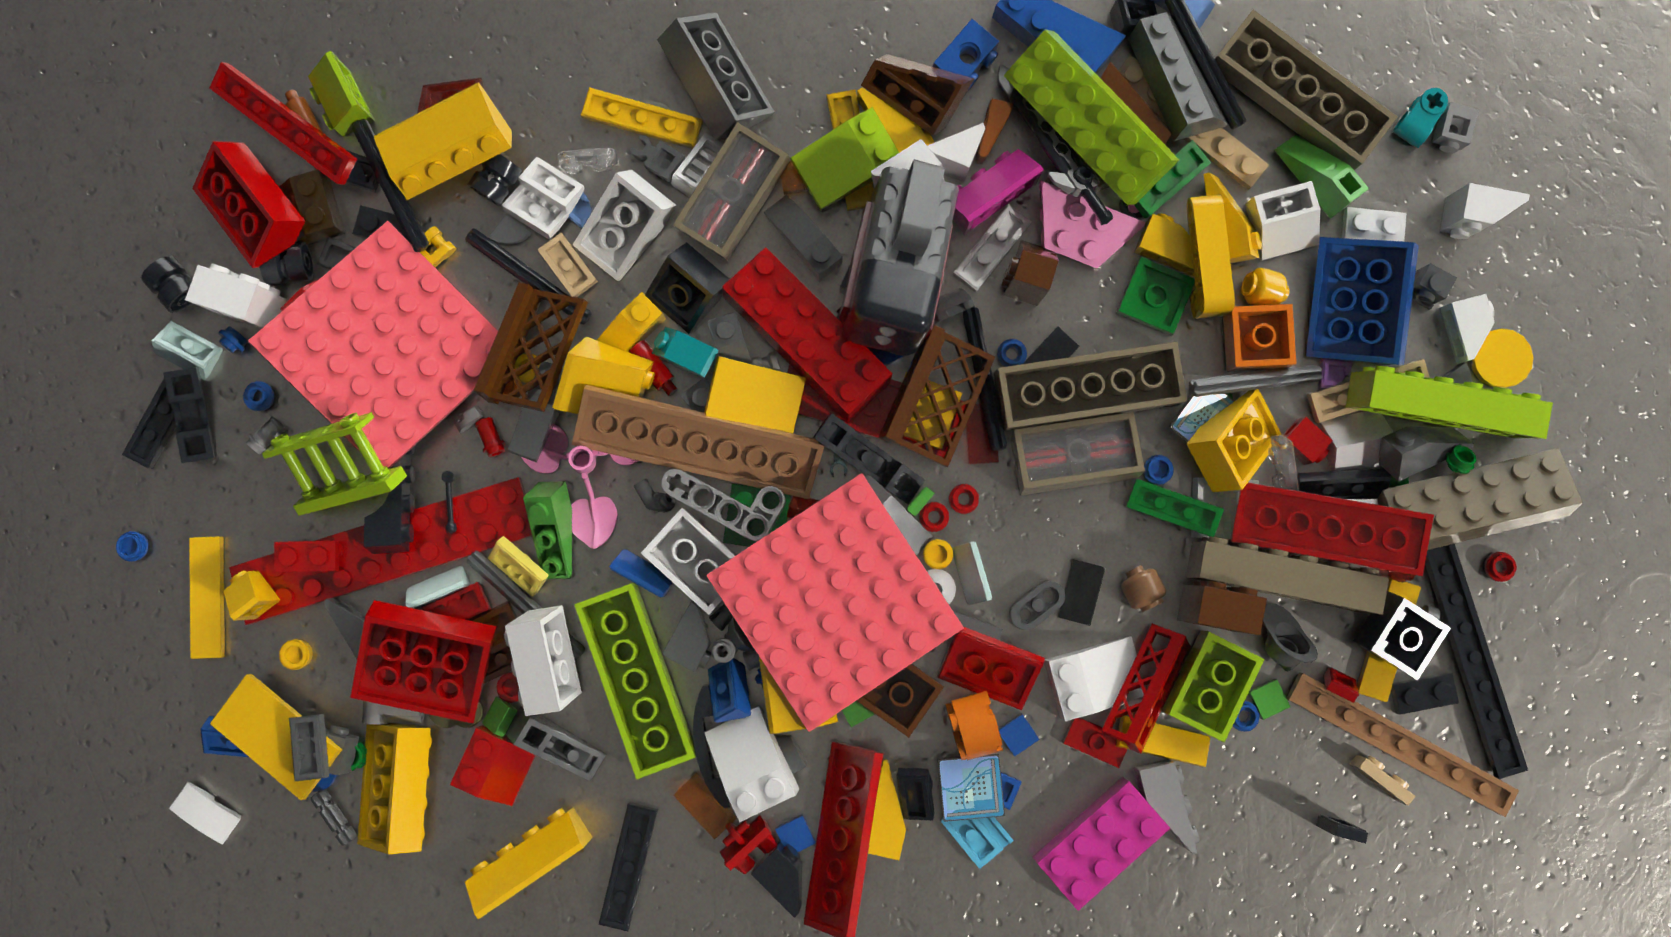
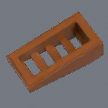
M993 98L990 100L984 120L986 129L979 144L975 160L977 164L982 165L988 157L1013 110V103Z

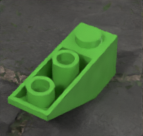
M1297 135L1275 149L1276 153L1301 183L1312 181L1319 206L1330 219L1369 189L1349 164Z
M566 481L538 482L523 497L539 566L549 575L547 579H570L572 577V506Z

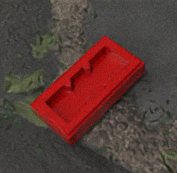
M475 582L423 606L422 609L423 611L469 620L491 610V607L480 582Z
M1080 717L1072 719L1062 743L1120 768L1127 749L1117 747V739L1103 734L1101 731L1102 727Z

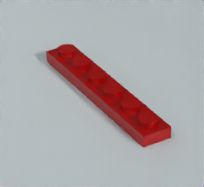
M220 63L209 89L336 184L345 185L357 161L355 156L231 64Z

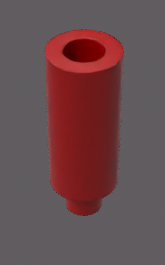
M646 340L638 342L628 352L654 361L651 372L655 373L652 384L657 390L663 389L670 396L677 390V387L672 382L674 379L673 374L659 357L652 354L653 349Z

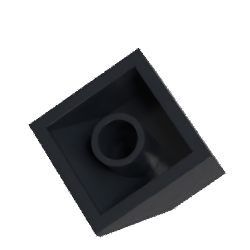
M686 242L667 256L645 296L690 334L723 296L722 286L730 278Z
M1387 591L1383 615L1370 614L1353 642L1418 680L1447 635L1450 627L1404 597Z

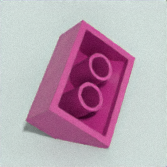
M1017 149L1012 154L1006 151L994 161L995 166L989 170L982 168L970 178L972 182L965 187L958 185L959 192L953 220L964 235L1035 186L1044 170L1042 166L1020 149Z

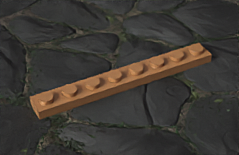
M1299 672L1286 697L1288 701L1500 816H1507L1519 792L1513 786L1356 701L1353 703L1326 690L1324 684L1304 673Z

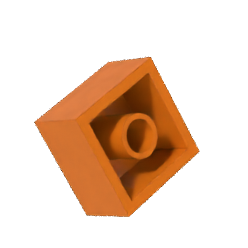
M1293 304L1236 306L1232 312L1223 316L1227 372L1273 370L1296 365Z

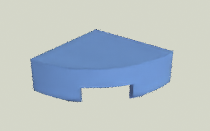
M584 192L568 217L581 229L592 213L591 203H589L590 201Z

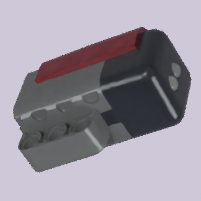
M914 159L909 170L904 168L901 170L894 167H886L882 170L871 200L866 202L862 212L839 320L843 323V333L847 340L885 352L909 356L919 349L921 343L931 333L945 272L953 228L952 222L959 192L956 184L945 182L943 179L944 167Z

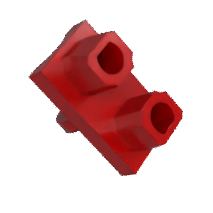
M759 815L750 824L744 820L738 826L732 822L725 825L730 834L722 840L725 847L720 851V855L725 861L724 865L730 871L735 868L741 873L747 874L756 863L749 853L756 847L764 854L769 853L776 847L777 843L771 834L766 820Z

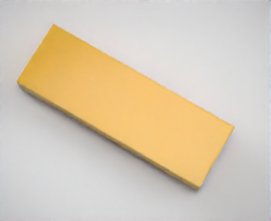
M1121 717L1120 732L1127 733L1132 723L1130 717ZM1155 723L1142 753L1206 767L1211 737ZM1117 739V747L1129 749L1125 742Z

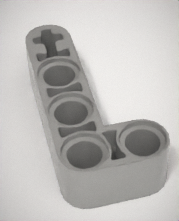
M679 469L667 471L661 480L662 488L668 495L753 541H759L771 533L786 504L783 492L773 486L761 489L749 508ZM681 475L680 481L691 487L689 494L680 488H675L673 491L674 485L670 483L671 479H678ZM701 490H708L711 494V500L706 506H699L696 502V495ZM770 492L777 493L780 499L779 505L774 509H767L763 504L764 496ZM728 504H733L738 509V515L732 521H726L722 516L723 508ZM754 519H761L765 524L764 532L759 536H753L749 532V523Z

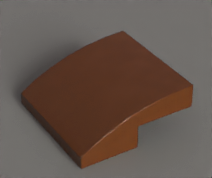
M509 601L469 619V621L497 626L484 684L512 671V655L510 647L505 642L504 634L505 626L518 617Z

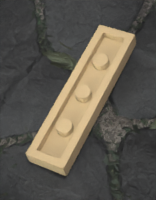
M1424 359L1394 367L1395 372L1424 373L1425 378H1430ZM1350 382L1307 394L1315 423L1359 411L1345 408Z

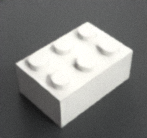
M211 263L210 268L197 266L185 298L186 301L221 316L260 329L281 313L280 308L288 301L279 296L280 290L270 287V285L259 281V279L242 273L240 275L227 268Z
M681 508L641 552L645 558L708 615L712 614L723 602L706 575L735 557L736 554L686 509Z
M562 605L529 610L505 626V642L510 647L512 673L517 677L519 686L518 700L524 708L525 716L561 711L582 693Z

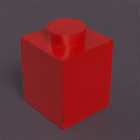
M1307 417L1296 419L1278 442L1303 465L1321 462L1329 453L1327 447L1333 440Z

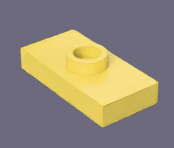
M504 536L496 542L488 556V559L532 597L540 591L549 576L527 554L519 550Z

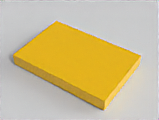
M717 356L705 406V416L767 427L793 434L806 378Z

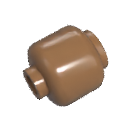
M1141 565L1125 573L1128 579L1123 581L1121 589L1133 609H1141L1143 613L1164 602L1162 597L1166 595L1167 591L1155 569L1149 568L1144 570Z

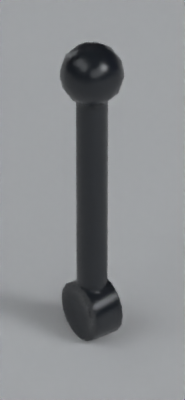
M445 471L441 476L446 485L448 523L445 525V530L447 533L452 534L457 530V525L454 523L452 482L455 480V475L450 471Z

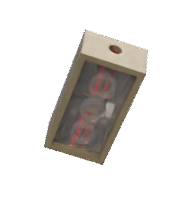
M737 122L673 225L687 236L728 261L791 162L789 155Z
M1134 412L1015 429L1011 435L1020 496L1137 479L1145 472Z

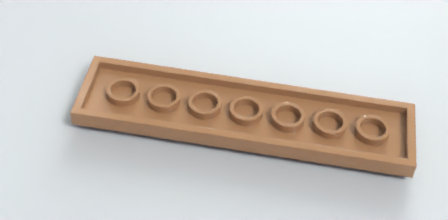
M589 385L584 387L571 444L763 489L773 486L778 488L783 494L809 499L824 450V445L814 438L757 425L708 417L703 412Z

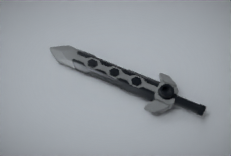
M999 65L998 83L1058 170V172H1049L1048 174L1053 184L1067 194L1071 193L1075 197L1083 196L1097 216L1101 225L1108 224L1113 219V215L1107 210L1094 191L1100 184L1101 177L1091 167L1084 166L1073 148L1003 76L1009 68Z

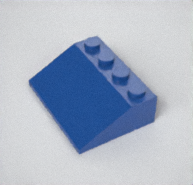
M1320 237L1306 356L1404 365L1419 245L1415 242Z

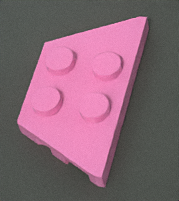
M1040 180L1039 190L1041 191L1042 200L1040 220L1043 225L1041 246L1048 250L1098 268L1140 231L1146 223L1106 207L1112 213L1113 219L1108 224L1101 225L1084 197L1072 196L1071 193L1067 194L1059 187Z

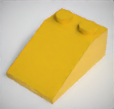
M1259 389L1249 390L1201 425L1187 442V446L1212 492L1243 490L1278 443L1282 434Z

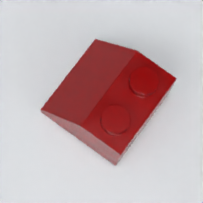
M481 725L475 729L450 785L477 798L512 806L536 755L513 745L506 734L504 737L497 736L486 726Z

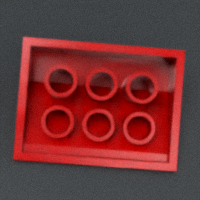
M374 600L365 615L350 698L474 724L497 626Z

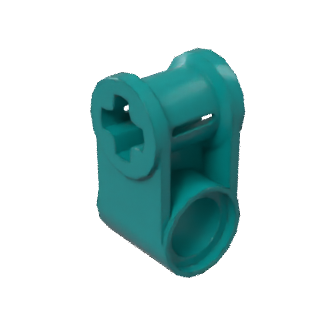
M1440 88L1426 90L1413 101L1392 132L1412 146L1419 148L1434 129V125L1448 105L1447 94Z

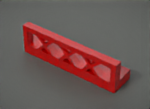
M1153 623L1151 624L1101 730L1103 734L1125 742L1132 751L1142 753L1191 646L1185 635ZM1157 634L1170 639L1167 648L1154 652L1152 643ZM1154 660L1157 667L1155 674L1142 679L1139 673L1141 666ZM1141 687L1144 693L1142 701L1129 706L1126 699L1129 692ZM1129 715L1132 723L1126 734L1112 729L1116 719Z

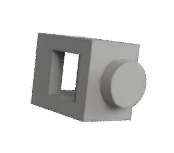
M1453 102L1448 103L1438 119L1433 143L1440 144L1439 149L1449 153L1458 152V150H1462L1471 144L1479 110Z

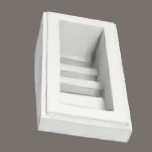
M705 132L672 175L671 185L690 198L709 168L697 160V157L711 165L715 157L705 152L703 148L706 147L718 154L723 144ZM690 167H693L703 175L699 176L698 174L690 170Z

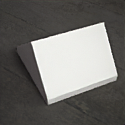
M984 123L928 145V148L942 163V167L945 168L944 175L961 182L965 181L986 129Z
M1364 411L1319 423L1320 429L1333 440L1327 447L1329 450L1327 460L1330 471L1383 469L1379 465L1382 437L1394 431L1382 414Z

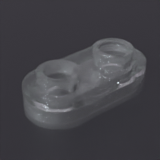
M612 148L568 150L558 153V167L565 169L567 174H579L583 172V169L591 168L598 172H607L612 170V166L618 164L617 150Z

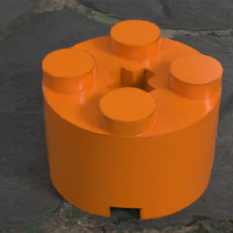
M987 691L951 700V703L945 704L961 761L966 759L968 761L1003 751L997 721L992 709L989 707L991 702Z

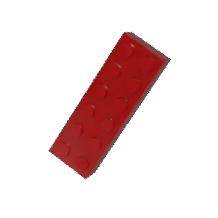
M766 247L722 286L723 298L801 377L806 378V382L847 423L891 383L893 373L866 346L847 340L843 333V323Z

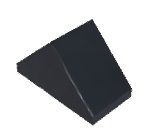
M1115 0L1109 13L1113 29L1126 35L1125 38H1128L1140 19L1157 15L1155 2L1151 0Z

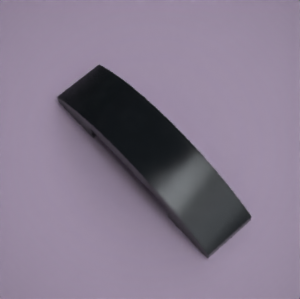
M831 412L813 436L814 439L866 476L870 475L883 488L908 505L925 482V479L894 459Z
M704 684L698 695L693 718L695 754L700 772L710 792L723 808H730L731 803L726 795L720 775H714L710 748L704 733L706 732L704 717L713 716L710 685Z

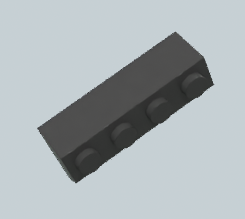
M1165 12L1140 19L1129 35L1128 40L1167 127L1172 133L1173 140L1177 141L1225 127L1228 124L1172 15Z
M717 13L676 18L657 39L715 140L728 138L737 122L749 129L775 113Z

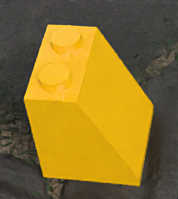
M585 337L567 354L552 408L578 414L585 385L643 398L645 389H650L655 373L651 372L654 361Z

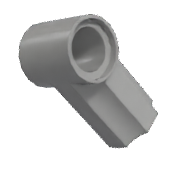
M363 701V724L379 725L390 724V722L423 723L424 713Z

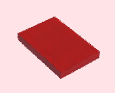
M964 627V629L954 635L938 671L937 678L975 693L987 691L989 698L1022 710L1044 665L1045 658Z

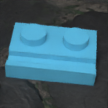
M943 817L940 819L979 869L999 854L1004 847L1014 841L995 817L947 822L943 821Z

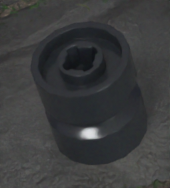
M498 154L481 163L482 171H475L467 185L485 199L497 206H501L509 194L507 187L515 185L523 171L506 157Z
M305 242L295 243L259 266L264 282L270 285V287L287 284L289 279L294 283L311 281L314 276L312 255Z
M170 255L159 258L142 273L141 280L152 293L158 294L157 297L168 312H179L192 304L186 301L185 298L193 278L188 274L185 275L184 267L174 256Z

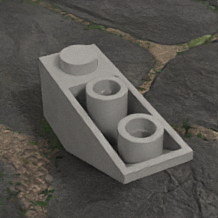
M1165 759L1133 767L1140 794L1170 827L1169 830L1192 854L1198 853L1196 844L1199 843V836L1195 825L1190 824L1188 814L1192 813V808L1188 796H1183L1181 784L1184 783V776L1180 765L1176 766L1174 761Z

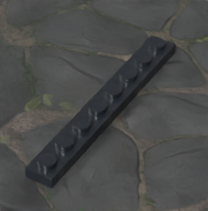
M1455 544L1427 550L1425 565L1444 624L1450 627L1448 636L1493 775L1498 779L1528 771Z

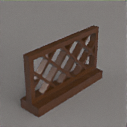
M519 282L474 391L488 403L498 405L499 402L544 412L588 302L583 298L536 290L529 284ZM541 300L549 301L551 307L538 315L537 310ZM569 305L576 306L573 314L563 320L559 311ZM555 314L558 323L545 331L541 322ZM537 325L540 334L526 341L529 329ZM562 331L564 334L562 341L552 347L548 338ZM544 341L547 351L534 358L530 349ZM526 353L529 361L515 369L514 365L518 356ZM551 358L553 363L550 370L541 374L537 365ZM533 369L536 378L522 385L519 376ZM514 380L518 389L508 395L503 394L507 383ZM540 385L542 391L537 402L529 400L526 393Z
M933 325L928 338L921 343L919 349L915 352L879 438L887 442H893L935 463L948 467L995 356L944 332L945 329ZM944 341L955 346L958 358L944 362L940 351ZM962 349L969 352V354L964 355ZM975 355L984 359L985 362L981 371L971 375L965 358ZM936 359H937L939 365L934 366L935 361H936ZM960 361L966 378L952 383L946 366ZM941 368L947 385L932 390L928 379L931 371ZM978 377L976 383L974 384L973 378ZM967 381L971 395L968 400L959 403L953 386ZM924 387H926L927 392L922 394ZM948 388L954 405L940 410L934 393ZM929 396L934 413L920 418L916 405L919 399ZM966 404L964 411H962L961 406ZM956 409L959 417L958 425L947 430L942 413ZM913 414L915 420L909 422ZM936 416L942 433L928 438L922 421ZM917 423L923 440L914 444L903 440L906 428ZM954 432L952 439H950L949 434ZM944 436L948 448L943 458L933 453L929 441ZM924 444L926 450L918 446Z

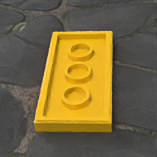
M246 674L210 724L298 799L305 800L320 779L294 780L289 718L302 717V715L253 674ZM326 736L328 766L330 767L343 749Z

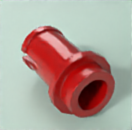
M493 417L483 418L474 424L484 445L482 451L487 453L488 457L502 454L505 452L504 446L506 445V442L501 440L493 422Z

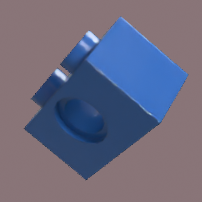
M971 19L935 60L933 67L974 78L969 87L970 89L979 78L978 71L983 66L988 68L997 58L998 53L996 50L999 40L975 20ZM969 54L973 56L975 61L967 64L960 59V56Z

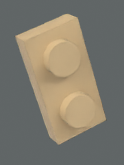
M562 232L537 249L572 297L580 296L598 282Z
M1356 755L1350 762L1353 768L1397 802L1409 806L1416 797L1407 790L1410 785L1395 774L1390 777L1383 771L1385 766L1371 755L1368 758Z

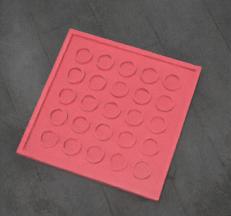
M387 221L251 337L248 342L330 424L339 422L342 418L352 413H357L360 416L372 412L374 418L362 430L383 467L387 466L390 469L474 392L475 385L498 330L420 252H415L412 244ZM350 434L343 436L355 449L359 451L357 445L355 444Z
M862 473L706 575L808 732L964 629Z

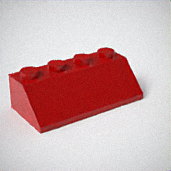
M212 142L192 189L252 268H258L295 244L305 220L245 143Z

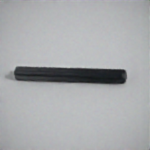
M1165 0L1170 14L1222 110L1230 129L1233 130L1246 123V118L1185 1Z
M366 119L355 121L352 130L407 240L412 244L415 252L427 250L429 241L409 201L390 178L374 140L375 134Z
M473 228L467 234L466 242L523 283L529 284L536 290L569 296L477 229ZM569 305L562 311L571 316L576 306ZM586 308L580 324L584 325L590 319L592 313L589 309Z
M974 306L963 311L968 342L988 353L979 308ZM973 355L971 357L976 374L981 371L985 360ZM990 369L979 395L990 448L992 451H1001L1006 449L1007 441L993 374Z

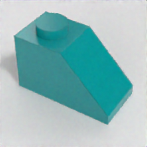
M665 327L654 341L652 354L680 370L705 377L719 350L678 330Z

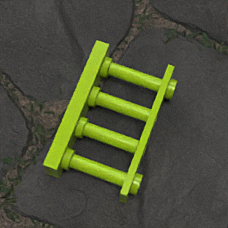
M372 412L360 416L357 413H352L342 418L339 422L292 436L284 433L270 441L272 446L262 453L264 459L281 454L303 491L301 493L302 498L293 505L298 516L391 492L407 477L402 466L388 469L387 466L383 467L362 430L374 418ZM351 435L369 466L371 474L364 475V473L358 471L340 437ZM328 442L348 477L347 481L342 482L341 479H336L318 448V443ZM305 449L325 484L324 487L319 488L318 485H313L294 450Z

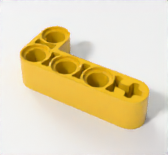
M1220 194L1189 197L1187 200V218L1196 290L1192 292L1190 298L1191 313L1194 319L1225 316L1233 311L1235 296L1223 199Z

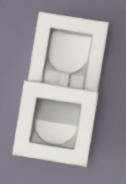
M187 782L169 809L192 827L223 845L241 820V815L216 802L214 795Z

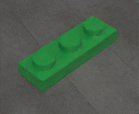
M1193 140L1175 154L1179 161L1136 204H1133L1145 219L1211 163Z
M1139 479L1135 481L1126 506L1127 508L1209 537H1215L1224 512L1223 508Z

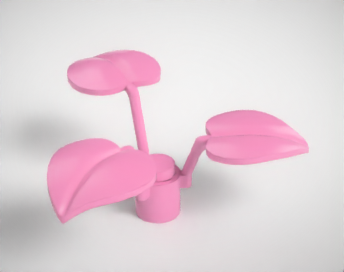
M554 425L538 461L534 462L523 457L521 458L531 469L544 474L555 472L559 467L560 459L568 460L571 467L581 474L589 500L578 499L571 505L572 533L589 548L596 549L603 545L612 535L618 516L616 506L610 498L605 496L594 498L588 473L592 472L596 466L595 457L605 456L608 453L591 451L585 446H577L567 454H563L568 448V438L564 430ZM610 454L613 461L620 465H632L639 462V460Z

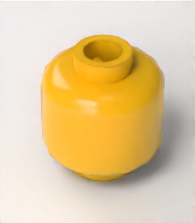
M1257 268L1245 276L1241 291L1245 300L1250 305H1280L1286 301L1289 295V286L1287 285L1286 277L1282 273L1266 268Z

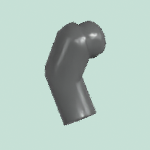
M647 479L634 485L635 490L648 510L665 513L674 508L676 499L667 493L654 492Z

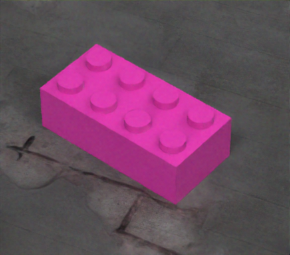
M1122 776L1033 856V859L1079 911L1163 836L1170 827L1131 782Z

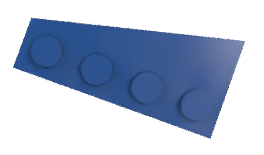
M1000 0L996 4L992 16L995 21L1027 47L1045 29L1056 32L1096 74L1118 50L1126 36L1052 0Z

